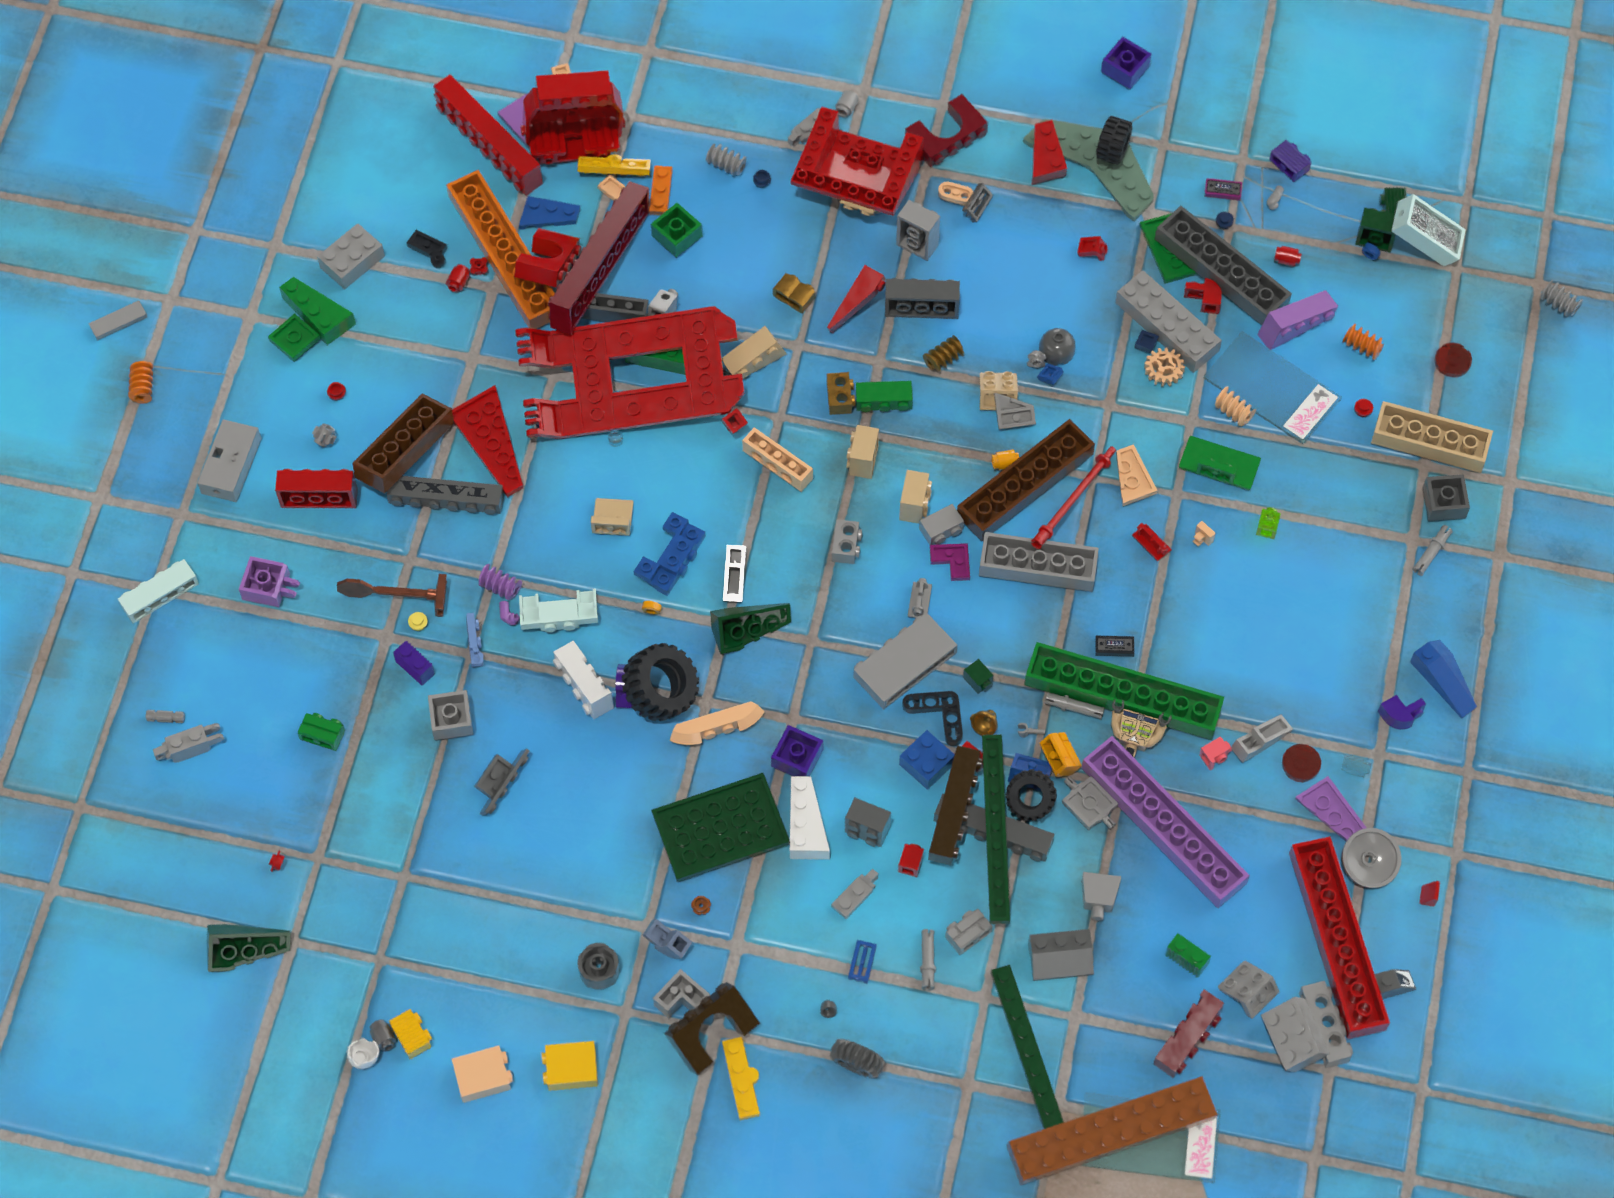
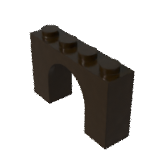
M728 982L720 984L713 994L704 997L696 1008L687 1011L679 1022L671 1024L668 1031L664 1033L688 1069L696 1075H699L713 1063L699 1039L701 1025L709 1016L723 1013L736 1032L743 1036H746L760 1024L736 987Z

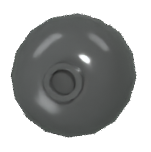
M1053 328L1043 334L1039 342V351L1046 355L1044 360L1046 363L1055 366L1062 363L1067 364L1075 355V340L1073 335L1067 330Z

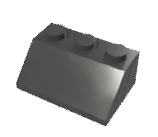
M1090 929L1029 935L1028 946L1033 981L1094 975Z

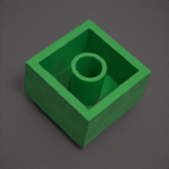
M676 203L651 223V235L677 258L703 236L702 224L680 204Z

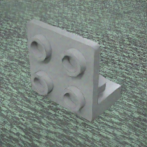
M1243 961L1218 986L1220 991L1239 1001L1246 1015L1251 1019L1280 992L1273 976L1247 961Z

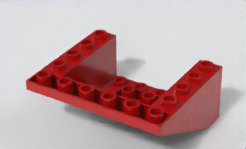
M821 106L791 178V185L894 216L922 164L924 137L906 132L900 148L839 130V111Z

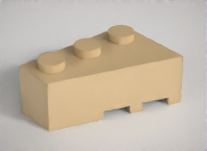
M764 326L722 358V362L732 375L742 373L744 379L748 375L787 355V353L768 328Z

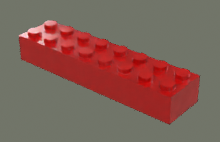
M451 74L433 85L438 111L444 113L449 122L455 124L462 135H466L470 143L474 147L477 146L481 154L485 158L488 157L496 169L502 171L506 180L513 182L518 192H522L527 196L543 184L540 164Z

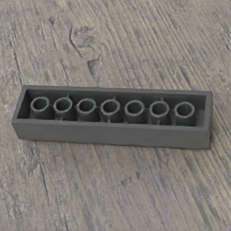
M1183 206L1178 207L1157 227L1156 241L1201 277L1215 281L1227 298L1261 325H1263L1269 312L1289 305L1292 296L1291 292Z

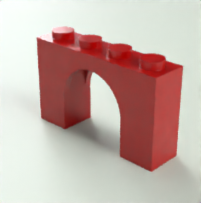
M538 228L533 235L531 252L553 258H541L521 253L515 262L514 277L557 287L559 282L564 280L565 273L570 270L571 264L573 265L576 257L580 256L582 246L579 245L580 238Z

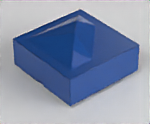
M1047 363L1037 377L1039 381L1054 385L1063 374V369Z

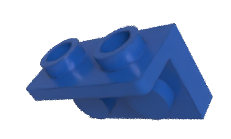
M1015 753L1008 782L1016 774L1021 773V771H1028L1030 769H1034V771L1040 770L1043 774H1047L1050 777L1052 768L1048 761ZM1024 785L1025 787L1041 791L1037 785Z

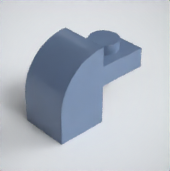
M657 919L651 921L642 935L655 945L654 948L673 959H681L692 944V941L680 931H671Z

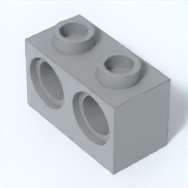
M836 519L832 562L855 564V557L859 558L860 546H857V541L862 539V529H859V522ZM851 532L852 535H846L844 533ZM843 549H849L850 551H849V552H843L842 550H843Z

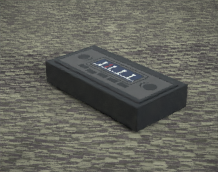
M1095 636V656L1134 657V636Z

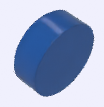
M1366 243L1362 248L1363 254L1371 260H1377L1381 255L1380 250L1373 244Z

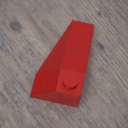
M864 265L827 326L829 332H835L873 299L879 291L881 292L884 289L886 279L883 274Z

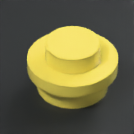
M421 612L411 614L408 619L410 628L416 631L423 630L428 623L426 615Z

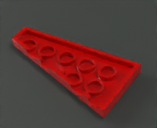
M494 385L452 409L453 422L497 484L502 485L505 495L509 497L523 489V483L497 389Z

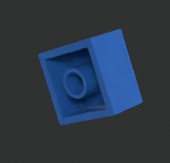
M926 730L900 755L899 765L928 790L952 767L955 754Z

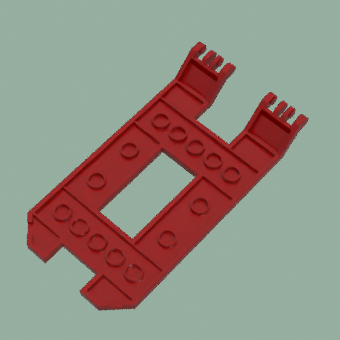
M715 306L579 326L574 328L571 335L559 330L547 331L533 328L515 330V335L518 338L530 336V340H519L516 342L517 347H520L517 349L519 355L532 354V358H520L518 360L520 367L535 366L549 369L566 366L573 367L575 399L553 401L531 398L523 400V407L530 408L535 406L538 408V411H526L524 413L525 418H530L525 420L527 426L539 424L540 429H528L526 431L528 438L564 439L729 414L745 394L742 373L724 376L720 343L738 341L736 322ZM679 349L683 350L686 382L614 393L610 360Z

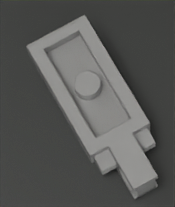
M819 107L793 128L791 135L788 137V144L791 147H794L800 141L802 143L807 142L819 114Z
M872 869L866 876L862 874L857 877L831 904V907L847 919L873 893V889L876 887L873 883L879 878V874Z

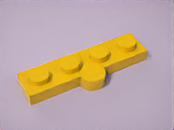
M616 154L609 155L608 158L579 156L578 172L586 174L601 173L645 176L650 175V160H622V157Z
M742 1037L724 1040L722 1045L739 1120L758 1117L760 1113L753 1087L759 1080L758 1070L748 1065Z

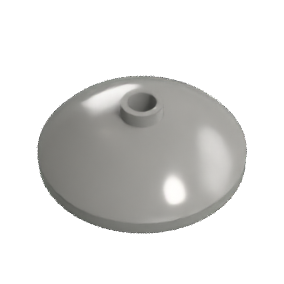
M1365 828L1355 832L1347 839L1342 851V863L1345 872L1356 884L1366 888H1378L1390 883L1398 874L1401 866V852L1397 842L1390 834L1377 828ZM1366 856L1370 857L1369 863L1365 861Z

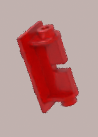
M1140 523L1137 526L1138 530L1132 534L1157 561L1172 550L1147 524Z

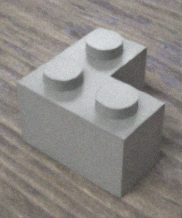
M680 969L653 997V1003L667 1018H670L682 1004L689 1010L694 1009L704 997L710 996V994Z

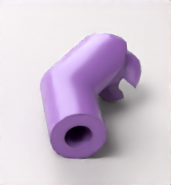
M508 601L499 602L501 620L509 625H516L520 619L519 615L509 612Z

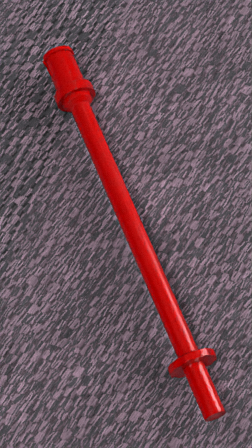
M1110 446L1104 455L1099 454L1095 457L1096 465L1050 522L1039 528V532L1031 540L1033 547L1040 549L1046 540L1053 536L1054 527L1100 470L1110 467L1111 462L1109 459L1116 452L1113 446Z

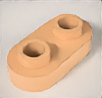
M943 182L938 189V195L942 200L960 205H966L973 193L970 187L952 182Z

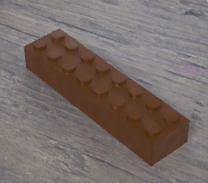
M1068 419L957 505V511L964 520V524L983 541L985 532H995L1094 454L1095 443L1075 423Z

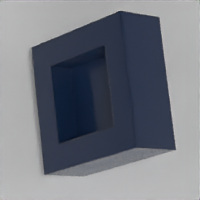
M1141 330L1134 348L1151 354L1159 336Z

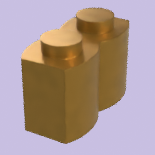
M785 273L774 286L773 296L781 302L788 304L794 310L803 313L815 299V291L810 284H804L795 275Z

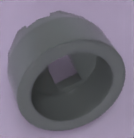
M825 1000L821 1004L820 1013L823 1017L832 1018L836 1015L837 1007L835 1002Z

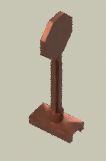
M439 574L436 589L375 587L360 579L347 578L337 582V592L356 598H363L372 593L427 598V600L435 601V616L443 617L447 574Z

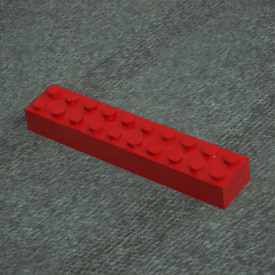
M1331 836L1292 844L1289 855L1335 1003L1339 1010L1340 1019L1346 1030V1038L1351 1039L1386 1031L1390 1021Z

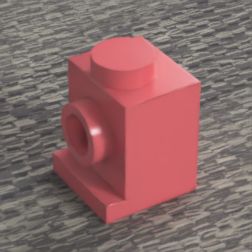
M1220 736L1203 746L1199 756L1211 771L1214 769L1215 763L1220 764L1228 758V753L1232 751V748Z

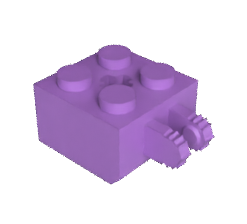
M250 556L239 592L242 600L279 607L283 596L288 598L296 597L297 593L287 589L286 586L297 588L300 582L289 578L290 572L286 564Z

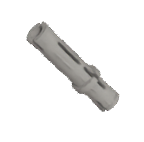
M1442 525L1437 535L1430 540L1431 544L1413 567L1414 573L1419 570L1417 575L1423 576L1439 550L1445 547L1446 540L1453 532L1451 528L1446 531L1448 526Z
M1048 692L1045 704L1062 708L1061 710L1063 711L1067 709L1099 719L1102 718L1104 707L1074 700L1067 695L1063 697Z
M924 929L921 931L922 965L920 972L922 973V989L926 990V987H928L929 991L935 989L934 930L930 929V933H928V929Z

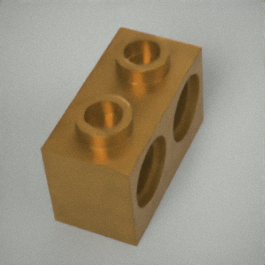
M849 372L827 373L830 415L852 413V406H855V395H851V390H854L853 379H849Z

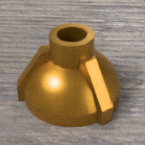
M993 710L979 711L971 715V726L976 733L982 736L993 735L996 732L998 725L996 713Z

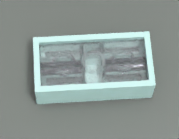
M1414 194L1398 201L1392 227L1393 233L1442 266L1449 265L1460 259L1465 235L1464 228Z

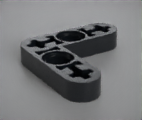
M955 692L908 694L903 698L902 707L907 713L942 711L946 743L950 746H957L962 742L963 732L959 697ZM932 698L936 701V704L934 706H927L925 701ZM939 698H941L942 705H939ZM947 698H951L952 704L948 703ZM919 699H922V707H920ZM910 700L914 703L913 707H910L908 704ZM951 714L955 715L957 721L950 723L946 717ZM951 728H955V735L957 736L956 740H953L952 737H950L952 732Z

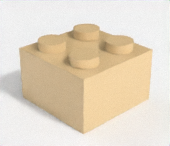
M857 425L856 431L851 433V447L848 448L847 468H850L849 475L872 479L879 447V429Z
M907 470L900 501L899 520L919 524L923 517H927L928 501H930L932 492V481H929V473Z

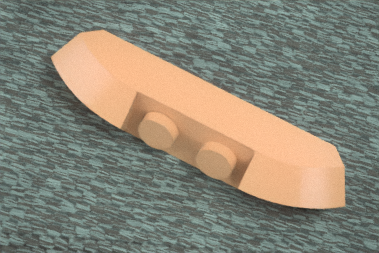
M750 701L676 724L670 741L682 745H695L702 743V739H712L721 733L728 734L735 729L742 731L756 723L765 711L758 704Z

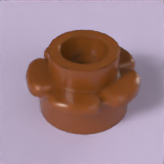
M697 896L691 903L695 914L701 915L710 911L711 902L705 896Z

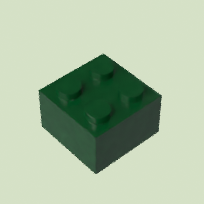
M1364 207L1355 245L1364 247L1366 243H1370L1380 251L1391 253L1396 236L1392 232L1395 214Z

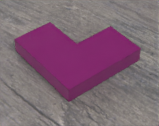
M968 543L930 545L931 565L950 564L951 581L970 580Z

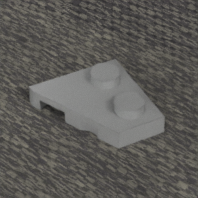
M994 393L998 429L1036 424L1034 405Z

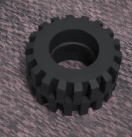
M1112 115L1106 120L1096 149L1097 159L1115 165L1122 161L1132 134V122Z
M1034 769L1024 770L1016 774L1008 784L1005 798H1007L1006 803L1010 807V811L1015 813L1019 819L1020 817L1024 818L1025 821H1036L1039 818L1045 817L1053 808L1057 797L1053 780H1050L1049 776L1043 774L1042 771H1034ZM1034 784L1041 789L1043 798L1038 805L1028 806L1021 801L1019 793L1024 785Z

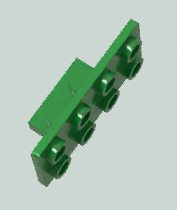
M1189 436L1179 468L1236 487L1251 490L1261 458Z

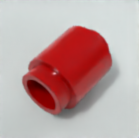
M1277 246L1274 261H1278V264L1295 267L1296 264L1300 263L1302 253H1298L1299 249Z
M458 264L452 269L446 280L449 290L453 292L463 290L470 276V270L466 266Z

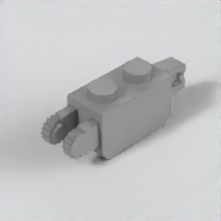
M214 723L203 727L201 724L165 737V742L162 743V746L153 749L156 760L167 758V760L172 759L173 762H181L208 752L211 749V745L222 742L224 739L221 733L207 737V735L218 731L220 725Z

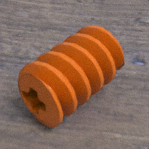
M1353 324L1347 331L1342 343L1347 340L1346 345L1348 347L1352 344L1354 350L1360 347L1359 352L1361 354L1366 351L1367 357L1373 354L1372 359L1376 360L1384 346L1382 344V337L1376 341V334L1369 337V330L1363 334V327L1356 330V324Z
M138 361L130 366L128 397L133 402L144 404L152 400L153 364L150 362Z

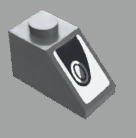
M1391 969L1375 974L1382 999L1416 990L1409 970Z

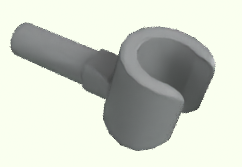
M1026 723L1018 724V728L1026 729L1025 731H1018L1020 737H1027L1028 734H1045L1044 729L1028 728Z

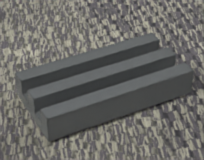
M979 183L962 211L964 213L967 212V217H971L972 222H977L993 194L983 183Z

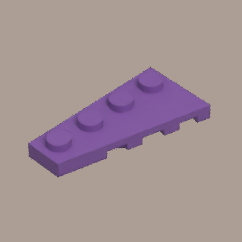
M1329 776L1295 797V800L1345 841L1355 832L1367 828Z

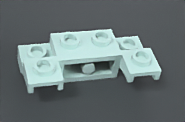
M596 589L584 592L576 590L577 599L539 602L538 594L529 597L519 595L521 630L541 628V631L554 632L561 629L570 631L579 628V624L598 623Z

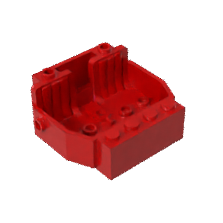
M608 70L536 76V87L532 88L523 100V125H520L521 136H525V143L529 146L530 155L533 158H539V164L578 161L579 156L608 158L611 152L619 151V138L622 136V128H625V118L623 117L620 92L613 82H610Z

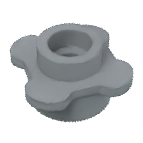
M1036 350L1028 355L1029 361L1027 365L1029 367L1042 368L1045 366L1044 360L1046 355L1043 352Z

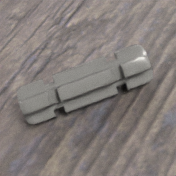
M155 710L146 711L147 721L157 720V722L173 723L175 721V723H183L185 718L182 711H176L175 713L164 710H157V712Z

